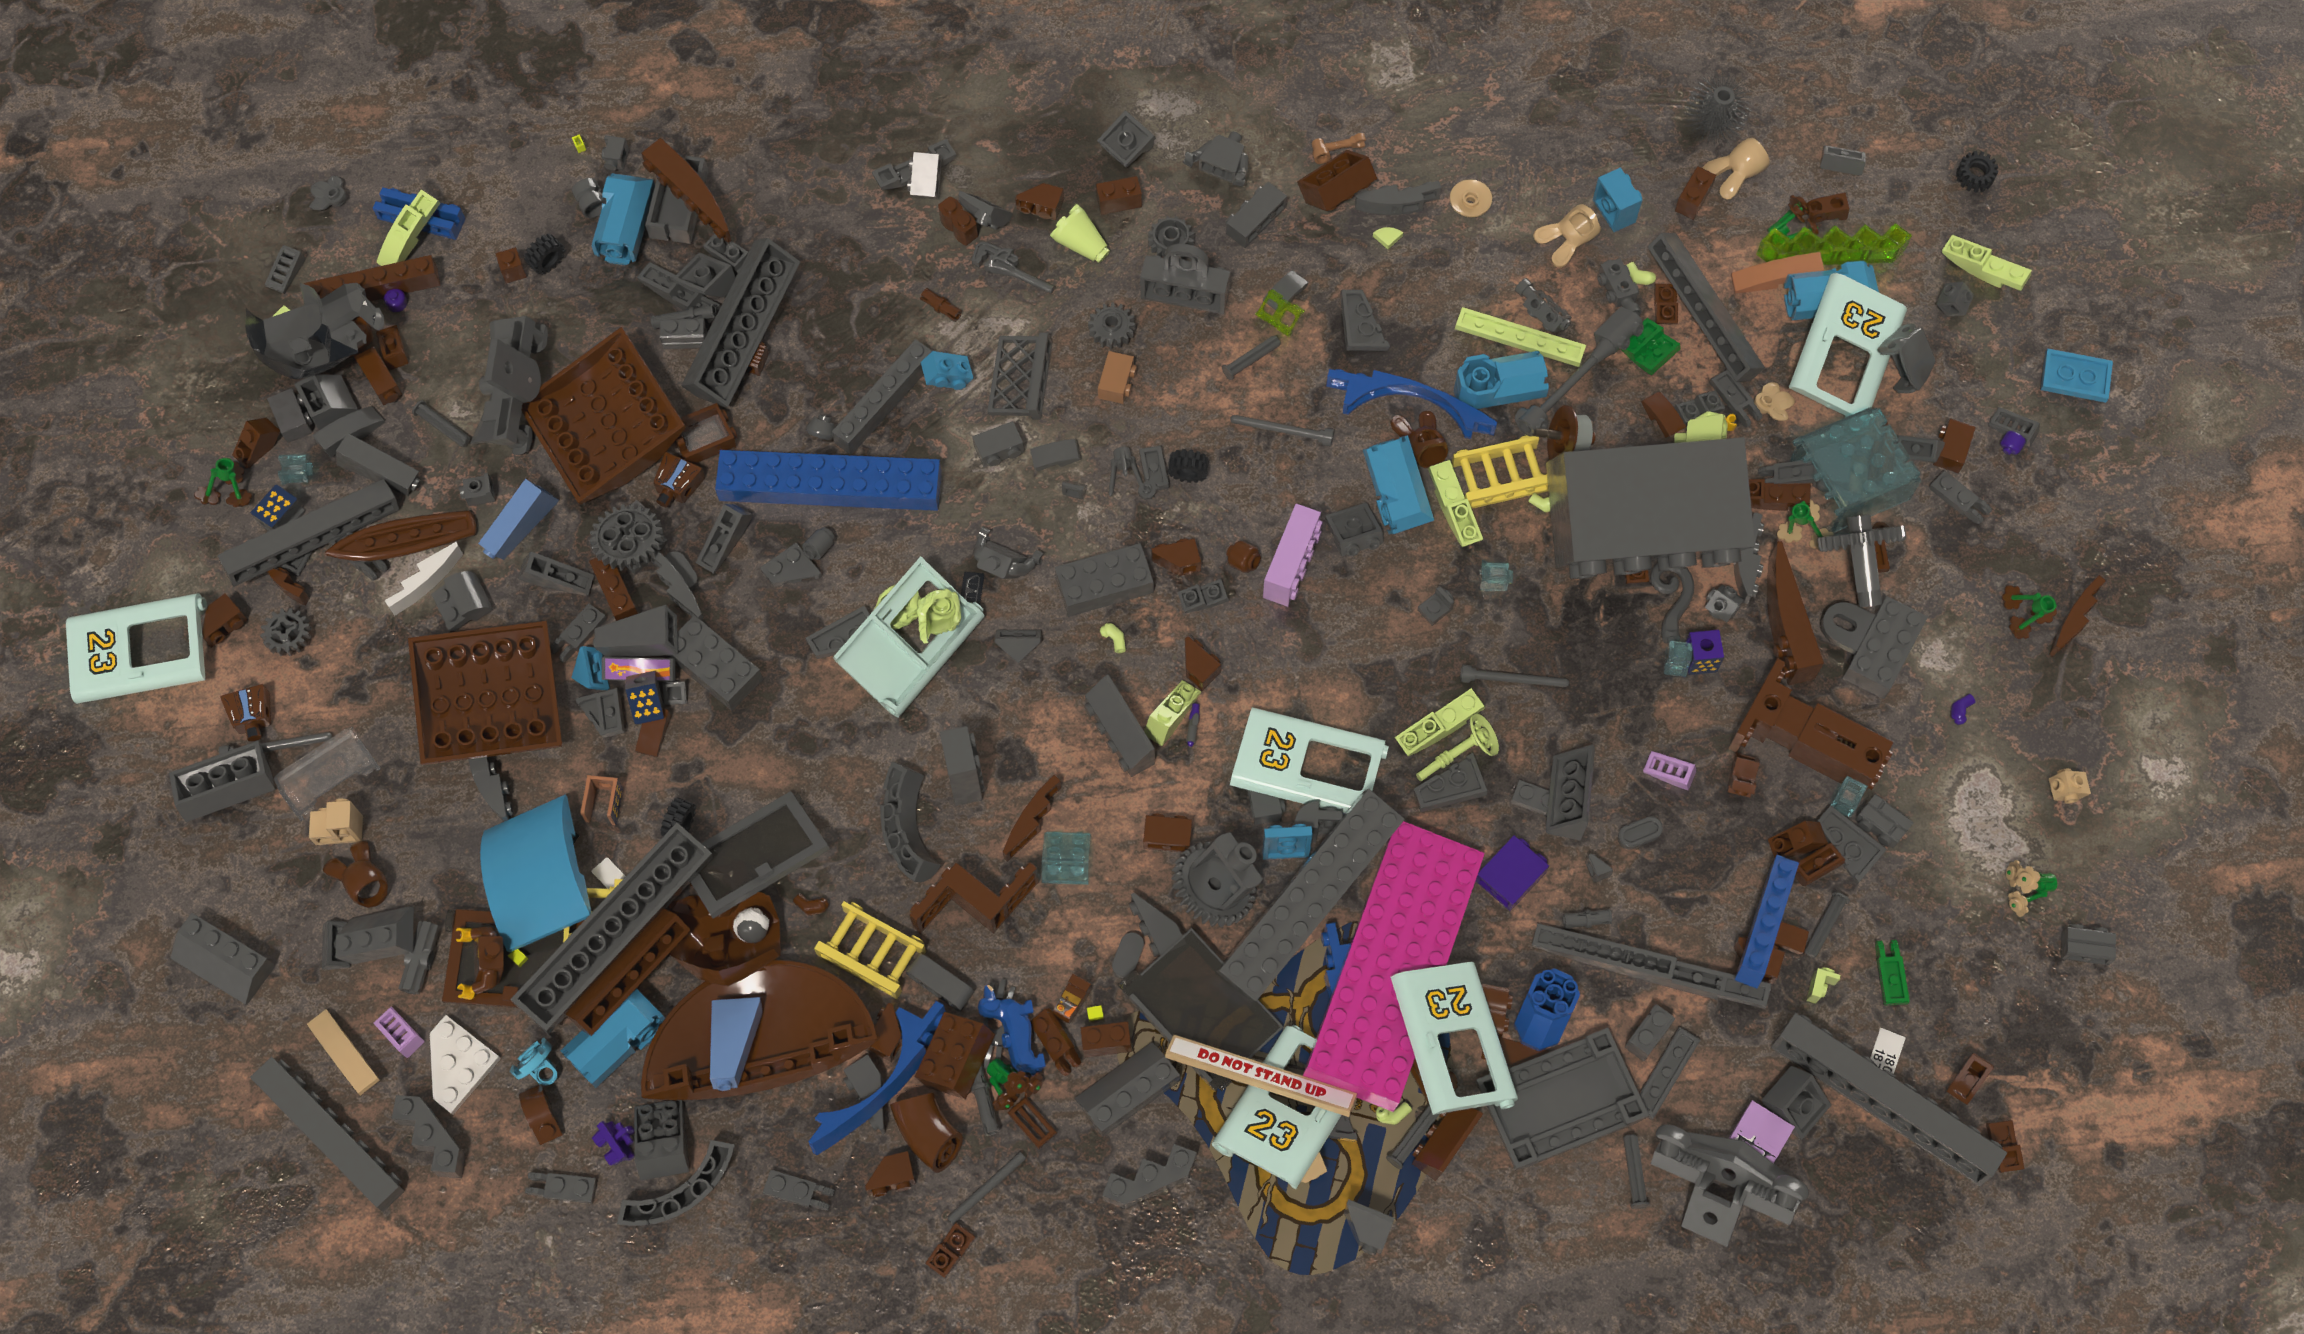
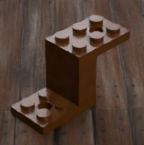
M955 863L953 867L949 866L941 875L942 879L937 884H932L926 892L927 896L921 902L917 901L912 906L910 919L913 928L921 934L952 900L994 934L1039 883L1037 867L1032 863H1029L1026 867L1022 866L1016 872L1015 880L1011 884L1007 883L1001 889L1000 896L998 897L958 863Z

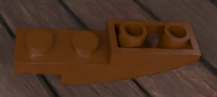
M1749 479L1751 508L1788 511V507H1794L1802 501H1805L1810 507L1811 483L1774 484L1765 483V479Z

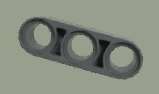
M921 953L905 972L912 980L957 1011H961L974 993V990L966 983Z

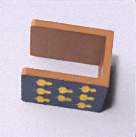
M587 775L580 812L585 822L590 823L596 789L612 790L607 817L612 825H616L623 792L618 778Z

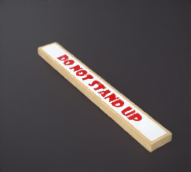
M1173 1035L1165 1058L1347 1117L1350 1116L1357 1098V1093L1177 1035Z

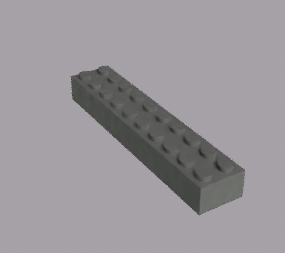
M1370 789L1365 790L1216 972L1251 1002H1256L1405 819Z
M676 823L511 998L513 1004L549 1035L566 1017L565 1013L713 859L712 853L682 826Z
M1795 1013L1771 1046L1773 1050L1812 1074L1978 1186H1981L1994 1176L2007 1155V1152L2002 1149L2003 1147L1998 1142L1986 1139L1975 1127L1966 1126L1959 1121L1958 1116L1952 1112H1945L1938 1107L1934 1100L1922 1097L1913 1086L1901 1083L1893 1073L1888 1070H1881L1874 1065L1875 1063L1872 1059L1860 1056L1854 1052L1853 1047L1845 1042L1840 1043L1833 1038V1035L1824 1028L1819 1029L1812 1024L1808 1017L1802 1014L1798 1015Z

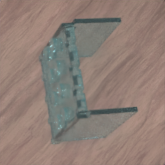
M1869 407L1792 441L1796 448L1790 461L1803 460L1804 463L1812 461L1818 471L1813 476L1814 480L1822 479L1829 489V492L1824 495L1826 500L1834 498L1839 506L1834 511L1838 517L1831 528L1833 533L1848 527V517L1868 514L1871 517L1910 500L1921 482L1920 477H1918L1920 472L1913 461L1905 463L1910 459V456L1902 443L1894 445L1899 438L1890 424L1883 427L1888 421L1880 408L1872 409Z

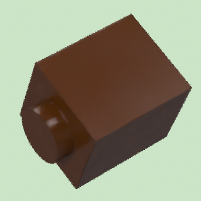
M516 247L495 253L506 284L527 278Z

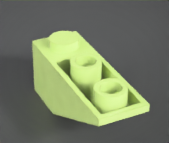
M1182 680L1149 716L1144 730L1146 736L1163 746L1182 722L1192 704L1195 703L1201 694V691Z

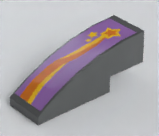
M642 656L602 657V680L626 681L627 676L655 671L658 681H675V658Z

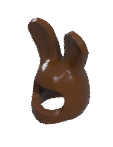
M1431 411L1421 412L1418 419L1419 428L1415 431L1403 416L1396 415L1391 419V427L1400 437L1408 435L1417 465L1429 468L1445 460L1448 454V444L1436 430L1434 413Z
M358 841L351 845L350 851L355 862L351 863L348 867L337 858H332L326 862L323 872L334 879L342 881L345 891L354 903L370 908L380 905L385 900L388 892V881L383 872L371 862L370 847L367 841ZM379 881V891L375 896L371 898H361L358 896L359 892L366 885Z

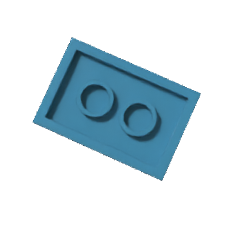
M2047 348L2044 357L2041 390L2106 403L2109 399L2113 361Z
M1295 824L1292 827L1283 828L1280 825H1273L1268 827V829H1264L1263 860L1309 857L1312 826L1306 827L1305 824Z

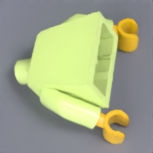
M1707 411L1688 421L1687 433H1675L1674 442L1726 439L1727 431H1733L1736 428L1737 424L1733 422L1737 418L1734 414H1730L1726 418L1724 414Z

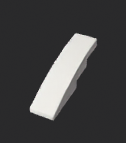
M456 542L417 563L420 571L401 582L404 590L385 600L394 616L416 603L451 571L463 555Z

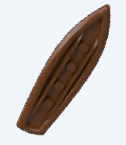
M470 510L388 521L361 529L346 536L327 549L325 554L330 557L351 561H375L401 557L474 536L476 534V520Z

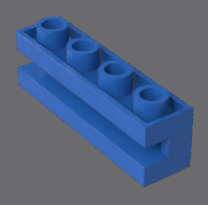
M382 187L379 193L382 201H376L373 210L379 220L394 223L406 204L410 206L417 195L402 193L395 188L387 189ZM440 203L421 231L456 240L466 219L461 208L457 205Z

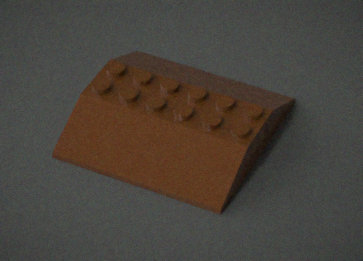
M622 327L541 385L536 398L531 402L523 403L521 409L579 504L627 484L657 462L686 428V425Z
M547 621L408 638L421 766L562 747Z

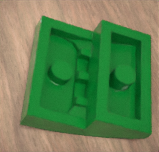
M1646 318L1643 321L1644 329L1639 337L1633 335L1630 338L1629 347L1626 350H1622V352L1652 376L1681 349L1680 343L1664 334L1663 327Z

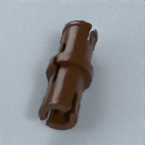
M928 288L922 292L920 300L933 307L937 313L941 312L954 322L958 321L961 317L962 310L949 303L947 298L938 296Z

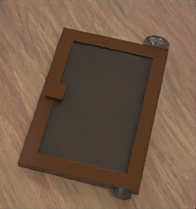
M449 909L445 919L446 933H452L442 1002L518 1008L513 1004L511 998L563 944L564 929L519 948L528 958L521 967L508 957L510 953L503 944L504 968L499 984L492 989L475 994L471 1000L458 997V995L462 994L463 990H459L457 987L461 983L470 986L475 983L474 940L471 942H457L456 939L461 938L462 932L456 931V929L492 927L496 931L497 936L500 935L491 912ZM583 921L571 925L570 933H573Z

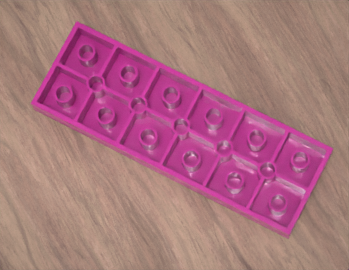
M1404 821L1388 839L1304 1070V1077L1357 1093V1098L1394 1112L1400 1102L1415 1055L1391 977L1405 971L1447 965L1485 853Z

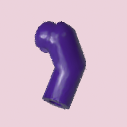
M1971 694L1960 698L1951 706V718L1954 719L1957 725L1964 724L1967 721L1965 716L1966 708L1975 704V699Z

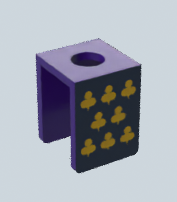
M1720 631L1690 632L1683 646L1684 651H1693L1694 658L1688 669V675L1718 672L1724 659ZM1713 648L1711 651H1705V650H1703V649Z

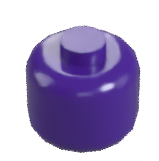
M400 289L389 290L384 295V302L392 312L403 311L408 304L404 292Z
M2007 431L2000 442V446L2003 448L2002 451L2007 455L2019 454L2026 444L2025 438L2014 431Z

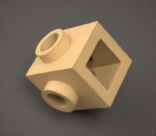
M2067 768L2057 771V775L2049 778L2054 800L2070 804L2091 794L2086 772L2072 771Z

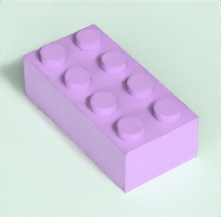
M1295 504L1264 579L1263 598L1287 607L1291 600L1295 601L1299 588H1297L1299 581H1303L1305 577L1307 562H1311L1314 554L1315 543L1318 544L1322 534L1323 521H1320L1321 512Z

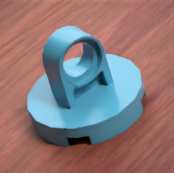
M542 1038L541 1044L538 1041L533 1043L517 1058L520 1061L518 1066L512 1065L510 1072L518 1080L530 1074L542 1085L546 1086L554 1083L557 1078V1070L555 1065L547 1058L553 1046L547 1039ZM546 1067L552 1069L553 1075L549 1079H542L539 1076L541 1069Z

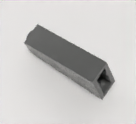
M349 433L345 435L336 450L338 466L374 482L384 479L390 489L406 496L409 495L411 490L415 491L421 480H419L418 470Z
M666 605L595 628L594 647L605 657L677 654V615Z

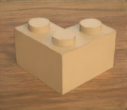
M336 799L335 802H327V808H320L318 811L310 812L309 838L315 845L362 841L363 815L347 799Z

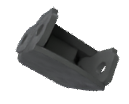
M1915 324L1901 326L1895 333L1885 339L1877 349L1881 355H1892L1901 376V379L1894 386V390L1897 393L1919 391L1927 381L1936 362L1924 330L1916 327Z

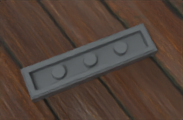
M1679 1027L1639 1094L1649 1114L1648 1118L1652 1121L1700 1042L1699 1038Z

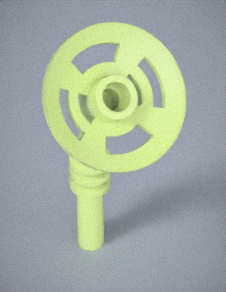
M1478 713L1472 715L1470 718L1472 731L1470 737L1451 750H1445L1435 757L1434 762L1416 774L1418 780L1423 781L1439 768H1445L1454 761L1455 757L1474 745L1479 746L1490 756L1498 754V740L1490 723Z

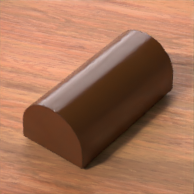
M1829 843L1800 860L1795 877L1802 886H1807L1843 865L1845 858L1832 843Z

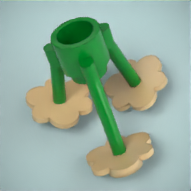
M1810 500V507L1805 501L1793 507L1792 515L1788 518L1789 521L1786 524L1779 525L1777 537L1781 540L1785 539L1786 543L1798 542L1802 539V528L1796 526V523L1799 525L1810 524L1815 533L1812 534V540L1809 545L1811 548L1819 550L1817 538L1834 535V533L1829 532L1826 528L1819 530L1815 522L1820 519V514L1818 513L1820 507L1817 504L1814 505V502Z
M2018 860L2010 862L2006 870V877L2010 880L2011 887L2018 885L2023 893H2030L2032 890L2038 891L2029 897L2021 896L2019 891L2009 893V905L2019 917L2028 913V902L2047 897L2048 892L2055 891L2058 883L2054 874H2041L2034 871L2031 866L2023 868Z

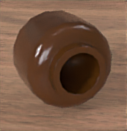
M1238 541L1234 545H1230L1227 550L1228 564L1238 571L1249 573L1254 571L1260 564L1261 556L1258 548L1245 541Z

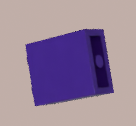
M1513 836L1481 869L1475 882L1506 909L1511 911L1547 873L1549 865L1545 857L1539 853L1535 854L1525 840Z

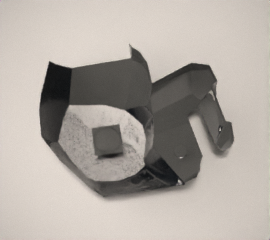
M300 283L304 306L264 320L256 317L246 308V334L257 358L275 372L290 379L298 380L332 369L349 356L357 354L358 349L366 344V334L351 320L360 316L378 331L384 325V316L380 308H375L366 298L365 289L358 283L344 284L320 299L315 289Z

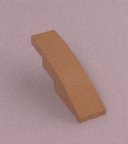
M1815 252L1754 265L1731 273L1736 294L1777 289L1779 284L1785 283L1788 274L1824 271L1821 253Z

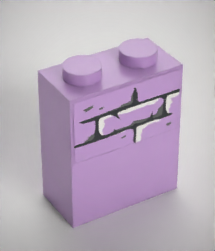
M1752 1100L1729 1136V1139L1745 1141L1774 1164L1795 1126Z

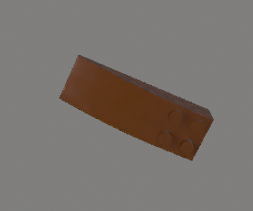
M1779 541L1768 561L1767 606L1774 641V655L1785 662L1782 670L1786 673L1783 679H1786L1788 686L1815 680L1824 661L1783 543Z

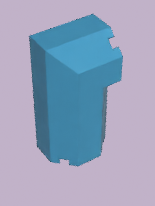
M614 173L606 178L602 198H606V204L602 203L601 214L591 245L594 255L600 257V254L605 256V261L619 265H628L630 260L632 262L636 261L655 189L653 179Z
M1854 261L1842 264V269L1838 271L1834 268L1826 271L1788 274L1784 283V289L1789 288L1788 294L1784 295L1787 315L1792 320L1815 318L1829 277L1833 273L1845 275L1879 292L1873 266L1869 265L1868 267L1865 261Z
M1539 351L1489 359L1490 357L1485 354L1470 356L1466 358L1462 367L1457 371L1454 386L1455 398L1476 409L1547 397L1549 390L1548 383L1544 384L1545 377H1548L1544 357Z
M1408 435L1399 437L1397 440L1392 439L1363 449L1376 496H1380V500L1376 502L1384 526L1389 525L1391 528L1387 532L1389 534H1396L1434 521Z
M636 988L592 1036L581 1031L560 1051L597 1088L630 1055L636 1053L634 1048L638 1047L642 1050L651 1043L660 1023L664 1021L665 1017Z

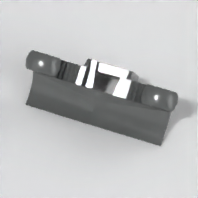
M1669 1124L1661 1125L1656 1130V1137L1661 1138L1662 1141H1660L1654 1152L1651 1164L1695 1183L1681 1227L1728 1247L1743 1205L1791 1225L1802 1200H1805L1809 1195V1189L1802 1181L1789 1176L1745 1141L1686 1132L1677 1126ZM1725 1168L1733 1170L1736 1175L1727 1174ZM1715 1179L1736 1188L1732 1202L1709 1193L1706 1189ZM1706 1212L1715 1214L1717 1219H1711Z

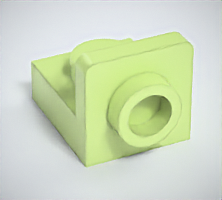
M1818 968L1812 974L1806 1001L1816 1004L1821 997H1825L1828 984L1836 985L1841 975L1836 974L1834 970L1829 968Z

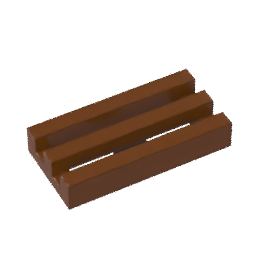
M1026 1097L1007 1112L1038 1150L1045 1143H1048L1052 1137L1057 1135V1132ZM1024 1105H1026V1107L1047 1129V1131L1049 1132L1047 1135L1043 1133V1131L1022 1109ZM1017 1111L1035 1130V1132L1042 1138L1040 1141L1037 1140V1138L1016 1116L1015 1113Z

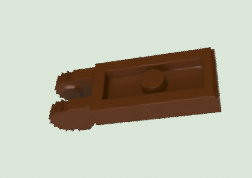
M1050 1008L1044 1009L1030 1021L1033 1030L1062 1075L1067 1076L1071 1073V1068L1068 1066L1064 1056L1073 1067L1077 1068L1081 1065L1082 1062L1074 1049L1073 1043Z

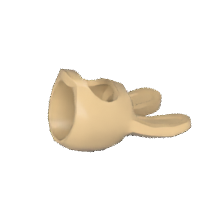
M1748 138L1738 144L1728 156L1707 162L1703 169L1716 174V176L1729 169L1733 171L1720 187L1722 198L1729 200L1738 193L1745 179L1764 171L1769 166L1770 159L1763 146L1756 139Z
M1580 204L1569 211L1559 223L1542 226L1535 230L1533 237L1538 244H1546L1560 236L1566 239L1553 253L1551 259L1555 267L1562 268L1569 263L1577 247L1589 242L1600 233L1601 226L1594 211L1586 205Z

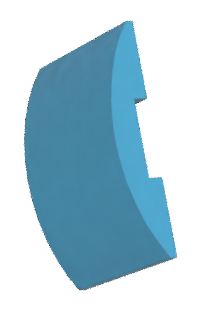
M566 795L483 832L480 860L484 888L499 935L503 937V944L509 953L581 922L592 913L585 878L579 872L572 840V837L575 836V831Z

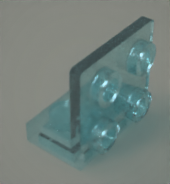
M1045 832L1042 853V883L1088 885L1091 834L1080 832Z

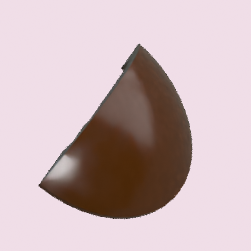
M773 960L752 975L730 986L712 984L705 981L678 1002L659 1026L647 1051L642 1070L641 1097L660 1100L713 1099L745 1095L795 1083L838 1066L878 1041L875 1026L862 1000L844 981L835 975L806 963ZM760 997L763 1013L738 1088H731L727 1091L713 1089L710 1080L712 1000Z

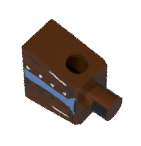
M665 452L653 483L656 491L660 493L656 502L664 508H668L672 499L685 503L705 480L706 477L703 469Z
M264 684L220 696L229 720L238 734L246 733L247 740L251 742L260 740V729L271 724L270 692Z

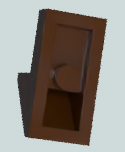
M1972 1053L1963 1062L1960 1071L1946 1092L1968 1105L1993 1070L1994 1065L1977 1054Z

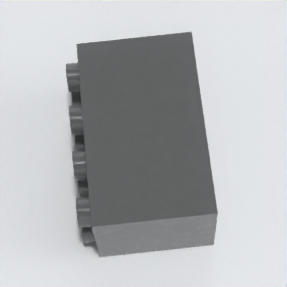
M1745 437L1563 452L1546 462L1556 569L1569 568L1570 579L1597 577L1598 574L1607 573L1606 565L1613 564L1614 575L1637 574L1644 570H1651V561L1655 560L1658 562L1659 572L1683 570L1686 567L1696 566V557L1702 558V568L1728 566L1730 563L1742 562V550L1755 547Z

